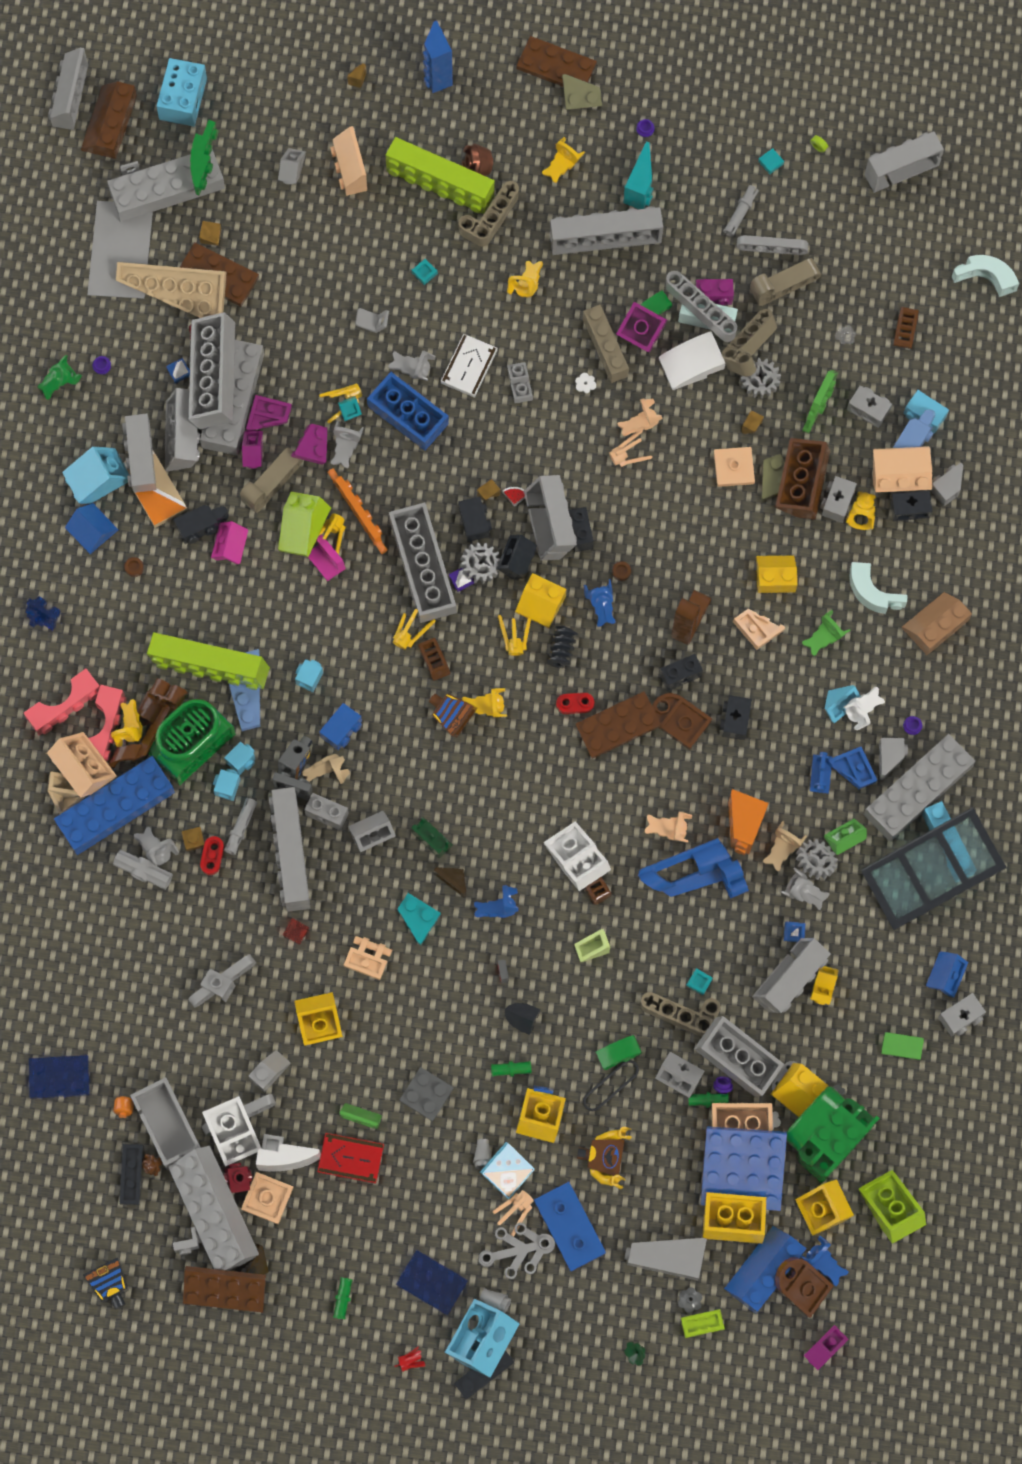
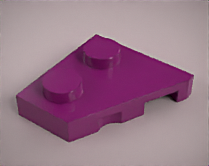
M255 395L246 430L253 431L288 423L292 404Z
M310 424L305 429L304 436L300 438L299 445L292 452L291 457L323 465L326 463L327 427Z

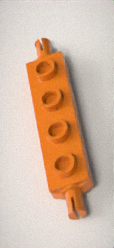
M334 468L330 469L327 473L333 480V483L381 554H384L388 549H386L382 542L381 529L378 525L374 526L371 521V514L368 510L364 511L361 506L363 504L358 495L354 496L351 490L353 488L350 482L344 480L342 476L339 477Z

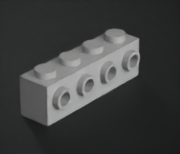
M148 414L125 416L126 423H122L123 433L127 434V440L124 441L125 451L129 453V458H126L127 469H130L131 475H128L129 487L132 486L134 493L157 490Z

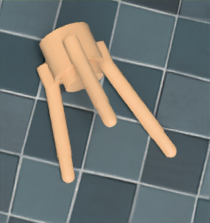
M643 430L634 433L609 452L615 466L620 464L623 467L627 464L652 459L650 455L625 460L628 458L626 451L642 440L639 438L632 443L630 442L640 435Z
M524 1190L519 1194L515 1193L512 1198L493 1210V1213L496 1214L512 1202L514 1205L497 1224L501 1225L516 1209L519 1211L524 1209L517 1222L522 1223L527 1213L532 1209L531 1204L534 1201L532 1197ZM514 1227V1229H513V1231H512V1233H511V1236H513V1237H514L515 1234H516V1233H515V1227Z

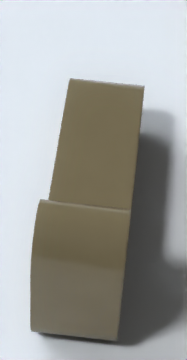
M507 181L480 221L469 215L462 216L458 221L459 234L478 246H487L519 198L518 184L514 181ZM498 205H504L505 207H504V208H498L497 206H498ZM490 219L496 220L493 223L488 222ZM464 225L471 226L470 228H463ZM481 233L486 234L485 237H480L478 235Z
M809 258L769 278L766 274L755 277L751 282L750 291L758 305L763 306L814 282L822 274L814 260Z
M770 309L759 311L722 351V357L728 370L745 377L751 376L756 372L757 368L752 355L777 329L775 318Z
M289 447L277 457L254 484L248 482L241 490V501L254 512L258 513L301 466L303 460L291 457L293 451Z
M652 992L645 993L640 1002V1007L645 1013L701 1037L707 1030L699 1029L698 1024L705 1022L710 1026L714 1019L718 1017L721 1008L718 1000L710 998L704 1002L700 1013ZM649 999L653 1000L650 1006L646 1005V1001ZM658 1002H659V1003H661V1004H660V1006H659V1010L657 1011V1010H656V1007L658 1006ZM714 1005L716 1012L709 1013L706 1010V1006ZM668 1006L673 1012L670 1015H666L662 1012V1008ZM686 1014L690 1017L691 1021L684 1023L681 1021L680 1016Z

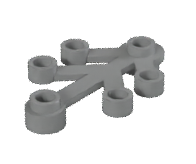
M517 1223L515 1225V1233L517 1235H524L533 1241V1243L525 1244L508 1234L505 1228L500 1227L495 1231L496 1238L504 1240L514 1247L493 1253L488 1250L482 1251L479 1255V1263L483 1267H490L496 1260L516 1256L511 1266L505 1270L506 1278L514 1279L527 1253L536 1251L531 1261L527 1262L524 1267L525 1272L531 1275L536 1272V1266L543 1254L553 1251L555 1241L549 1234L537 1235L527 1229L524 1223ZM523 1226L525 1230L520 1233L517 1231V1227ZM498 1231H504L505 1236L499 1237L497 1235ZM543 1240H547L549 1242V1245L547 1247H543L541 1245V1242ZM489 1255L490 1261L485 1262L483 1256ZM530 1264L534 1266L532 1272L527 1270V1266ZM510 1269L515 1272L512 1277L507 1275V1271Z

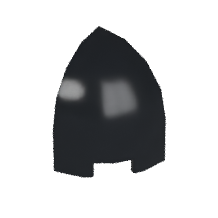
M514 1003L505 1008V1017L514 1028L530 1035L534 1028V1021L539 1017L541 1009L525 1003Z

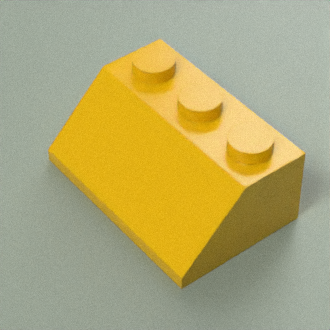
M706 1192L703 1238L763 1243L765 1236L766 1197Z

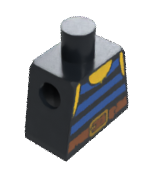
M118 1257L83 1274L102 1303L111 1301L115 1310L126 1305L122 1294L129 1291L121 1261Z

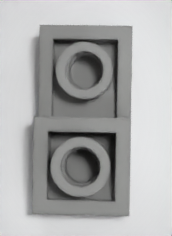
M526 363L507 365L514 403L532 401L533 395Z

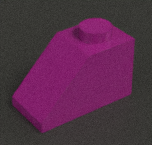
M244 431L242 442L243 467L251 469L261 467L263 460V431Z
M834 1325L804 1357L819 1370L849 1339Z

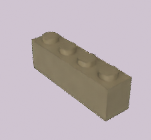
M601 305L584 310L583 322L610 382L613 383L627 378L629 367Z

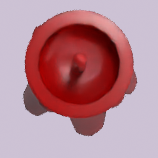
M419 1346L408 1354L399 1356V1364L394 1367L401 1366L403 1372L410 1368L425 1367L424 1361L415 1362L422 1357L421 1350L416 1351Z

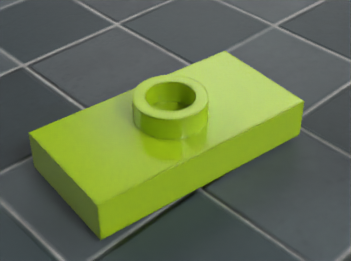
M720 1309L680 1318L685 1338L725 1329Z

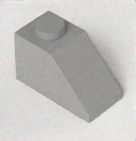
M287 149L280 161L278 180L283 181L285 184L297 183L300 178L306 151Z
M881 738L879 742V780H884L902 763L904 757L908 755V745L904 744V738Z
M275 1050L250 1073L249 1079L265 1093L291 1062Z

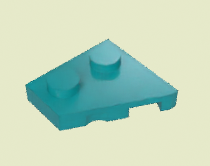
M407 893L398 907L399 914L406 922L417 943L421 946L441 913Z

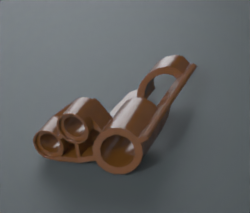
M156 679L137 709L142 727L150 723L151 725L141 744L127 745L128 741L123 739L122 747L116 748L108 763L111 769L115 768L119 761H134L147 754L156 738V731L159 725L170 715L172 710H176L183 704L188 694L185 689L177 685H170L162 679Z

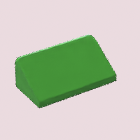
M852 819L825 834L824 838L834 853L839 855L867 838V828L857 820Z
M885 1032L881 1054L921 1060L924 1038Z
M347 1103L340 1110L341 1118L373 1129H378L382 1118L380 1114Z

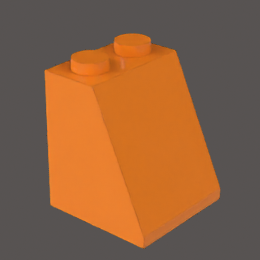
M732 789L728 801L731 848L735 852L745 855V853L749 854L769 803Z

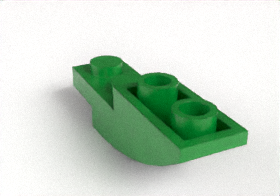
M208 120L203 136L195 134L191 149V176L195 194L198 196L201 190H205L207 174H211L213 169L210 157L212 152L211 144L213 140L217 139L218 129L216 128V122Z

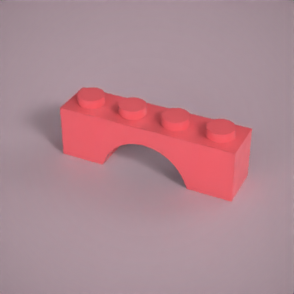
M84 669L71 679V694L65 702L56 706H47L38 702L24 712L26 719L39 736L50 732L53 728L52 726L58 722H64L73 711L77 712L82 709L87 701L97 698L100 686L87 669Z
M100 685L95 703L97 708L105 714V725L100 733L88 739L104 760L108 762L111 755L109 750L110 744H114L111 732L115 731V727L120 724L121 715L119 713L121 703H126V697H124L123 690Z

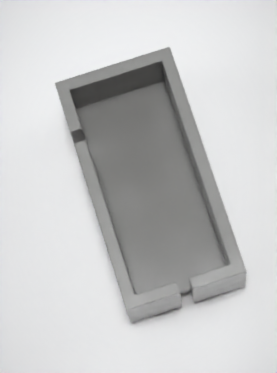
M934 131L929 134L928 132L923 133L917 139L906 140L900 146H892L883 153L871 155L868 159L864 175L875 193L889 187L885 175H887L891 185H894L939 166L944 148Z
M560 475L539 476L524 490L527 507H546L528 510L540 560H560L577 545V539L572 527V519L568 511V502L564 495V485L561 482Z
M801 938L790 950L796 959L794 960L787 954L752 996L768 1012H786L791 1007L790 1002L802 994L805 984L807 982L810 983L815 978V972L819 968L824 967L828 962L827 958L831 953L815 938Z
M166 1077L130 1095L166 1169H169V1165L189 1152L201 1148Z

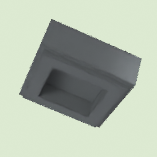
M498 960L501 983H507L509 976L506 960Z

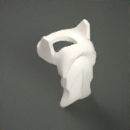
M874 687L869 693L863 694L859 698L851 699L844 706L848 718L853 722H858L854 727L855 730L868 726L870 719L867 713L872 711L875 706L885 703L884 699L878 696V687Z

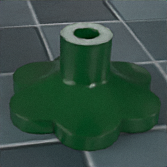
M630 1341L627 1343L625 1355L632 1365L641 1366L643 1364L645 1348L639 1343Z

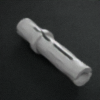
M749 185L743 197L739 199L736 210L723 230L727 236H734L748 209H751L752 202L759 192L755 186Z
M251 798L245 799L236 824L229 833L230 837L224 848L226 853L236 855L241 840H244V833L257 805V801Z

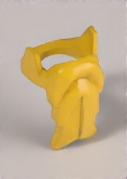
M565 137L557 142V153L551 165L542 171V174L551 177L554 183H557L559 177L564 175L568 169L573 168L575 163L585 154L584 151L577 153L567 145Z
M526 261V270L522 276L509 277L507 293L511 295L515 289L521 297L533 296L538 289L539 272L543 266L542 261L535 264Z
M858 491V497L848 513L846 523L860 530L873 529L875 523V506L873 505L876 496ZM857 514L867 516L868 522L863 525L857 524L854 521V516Z
M505 688L491 689V693L485 696H477L474 699L462 698V700L478 708L475 712L478 715L487 714V716L507 717V714H500L504 710V700L498 694L505 692Z
M134 699L130 700L129 704L121 703L125 726L123 729L111 732V737L114 739L117 747H122L123 739L128 742L139 741L142 737V725Z

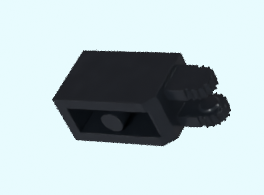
M203 505L175 518L174 522L184 544H192L204 535L214 534L219 529L218 524L228 520L229 514L228 509L224 506L211 510L210 506Z

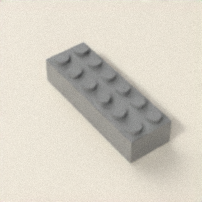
M213 149L210 154L213 169L211 174H207L206 188L201 190L199 196L195 194L190 169L191 154L108 180L109 191L120 221L129 220L225 189L224 179Z
M650 206L640 210L632 208L622 212L614 210L604 214L592 213L586 216L574 215L568 218L556 217L550 219L552 255L662 242L663 222L660 207Z
M225 312L194 319L191 324L188 420L199 429L233 422L235 322Z
M235 340L233 422L203 428L200 437L202 448L238 456L264 357L263 345Z
M421 503L389 512L390 524L415 608L418 610L417 614L420 623L457 613L456 603L426 504Z
M948 734L869 805L863 815L891 842L921 815L925 808L932 805L966 774L976 761Z
M295 787L272 790V796H269L271 813H274V815H271L273 832L277 831L276 834H273L275 849L279 850L275 855L278 869H281V871H278L280 888L283 887V890H280L282 906H286L287 912L310 909Z
M210 1146L194 1149L168 1166L214 1269L233 1271L259 1255Z

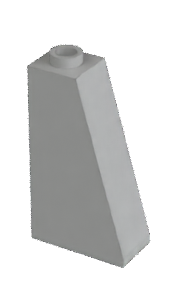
M694 1238L632 1243L631 1248L627 1247L624 1259L628 1260L627 1265L698 1281L707 1239Z

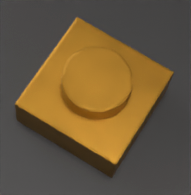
M201 827L182 831L186 851L204 847Z

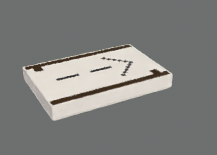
M463 334L443 375L441 384L475 398L495 357L497 348Z

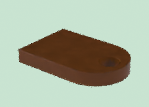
M666 693L659 696L652 705L661 723L659 729L689 750L712 722L711 717L680 695L674 693ZM659 703H665L668 706V709L666 711H660L658 710L657 705Z
M791 1257L783 1261L778 1267L775 1276L778 1291L809 1318L812 1317L834 1286L811 1264L798 1257ZM791 1267V1274L786 1277L785 1272Z

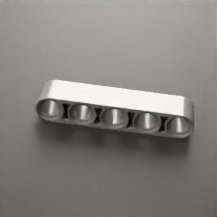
M669 272L665 285L667 291L725 342L734 340L737 331L736 322L680 272ZM676 280L678 283L672 284L670 281ZM689 292V293H691L692 295H691V296H685L683 293ZM703 304L705 308H699L697 305ZM716 316L719 320L714 321L710 317ZM729 328L733 332L727 333L724 329Z

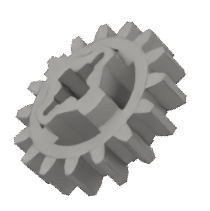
M758 358L757 362L754 361L757 368L756 372L751 376H742L740 382H744L742 385L743 389L748 388L747 394L754 393V398L757 394H760L761 398H763L764 394H767L769 397L771 396V391L776 392V386L780 385L781 374H777L779 371L778 367L773 368L774 362L768 364V359L761 362V359Z
M477 542L475 547L471 544L468 549L464 550V555L460 558L463 561L460 567L465 568L462 572L463 574H469L468 580L474 578V583L481 580V583L484 584L486 579L491 582L493 577L496 578L500 559L496 558L499 554L498 552H492L493 546L488 549L487 543L482 547Z
M810 839L806 843L803 842L796 852L798 854L796 860L800 861L798 867H803L802 872H808L810 878L812 875H815L816 880L820 877L826 879L827 876L830 877L838 866L836 865L838 859L834 857L835 853L830 851V846L826 847L824 841L820 844L817 839L814 842Z

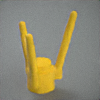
M356 383L345 388L319 394V397L329 396L333 398L344 394L346 399L355 396L359 403L358 399L362 397V392ZM341 411L332 416L327 422L331 423L342 415Z
M333 513L326 520L319 535L323 534L326 530L323 539L326 540L330 532L337 533L339 531L335 549L339 555L343 532L346 528L343 525L345 519Z
M414 610L404 630H402L406 613H403L393 637V644L403 650H406L407 647L411 648L414 642L435 623V619L430 621L414 638L410 639L411 635L407 631L418 610Z
M498 615L508 655H523V650H527L526 643L531 618L527 619L522 642L520 638H517L515 618H512V639L509 642L502 616Z

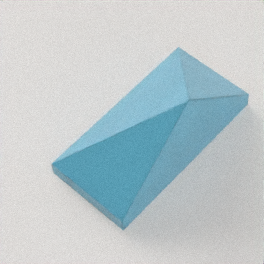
M854 685L828 691L824 709L832 723L837 722L846 714L844 706L851 699L860 697Z

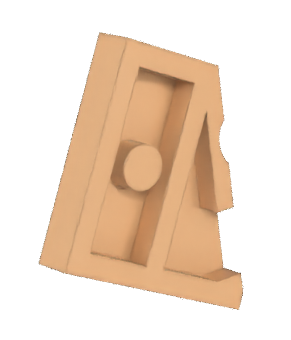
M747 609L733 620V623L756 650L785 630L783 625L780 624L778 626L770 622L769 618L759 616L750 609Z

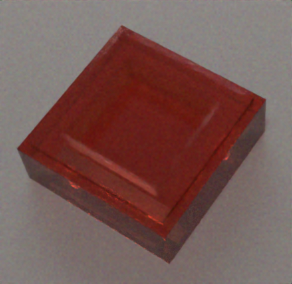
M292 918L283 933V937L300 945L310 928Z

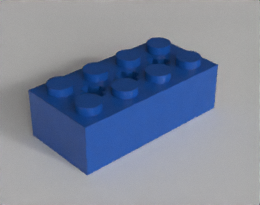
M392 372L386 376L367 398V405L372 411L424 451L449 424V416Z

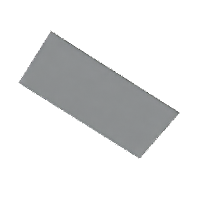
M97 201L87 295L144 299V292L116 281L117 262L148 265L153 212L121 222L114 202Z

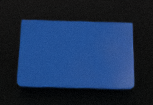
M940 951L926 986L931 989L940 990L948 997H955L968 962L958 954Z

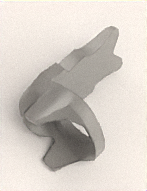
M394 351V361L388 367L389 369L400 370L414 379L428 381L426 377L430 370V364L427 360H435L436 356L422 351L420 357L412 358L410 356L404 357Z
M337 421L333 430L337 446L331 465L341 464L345 468H349V459L352 457L353 450L356 449L364 427L360 431H354L339 427L340 423Z
M150 827L146 828L144 834H134V838L142 845L147 859L155 867L166 863L170 859L171 851L175 855L179 853L172 839L160 842L158 838L153 836Z
M794 867L796 873L789 881L786 890H780V893L792 899L814 904L820 910L822 902L828 898L829 893L820 891L818 887L813 885L814 883L807 879L805 873Z

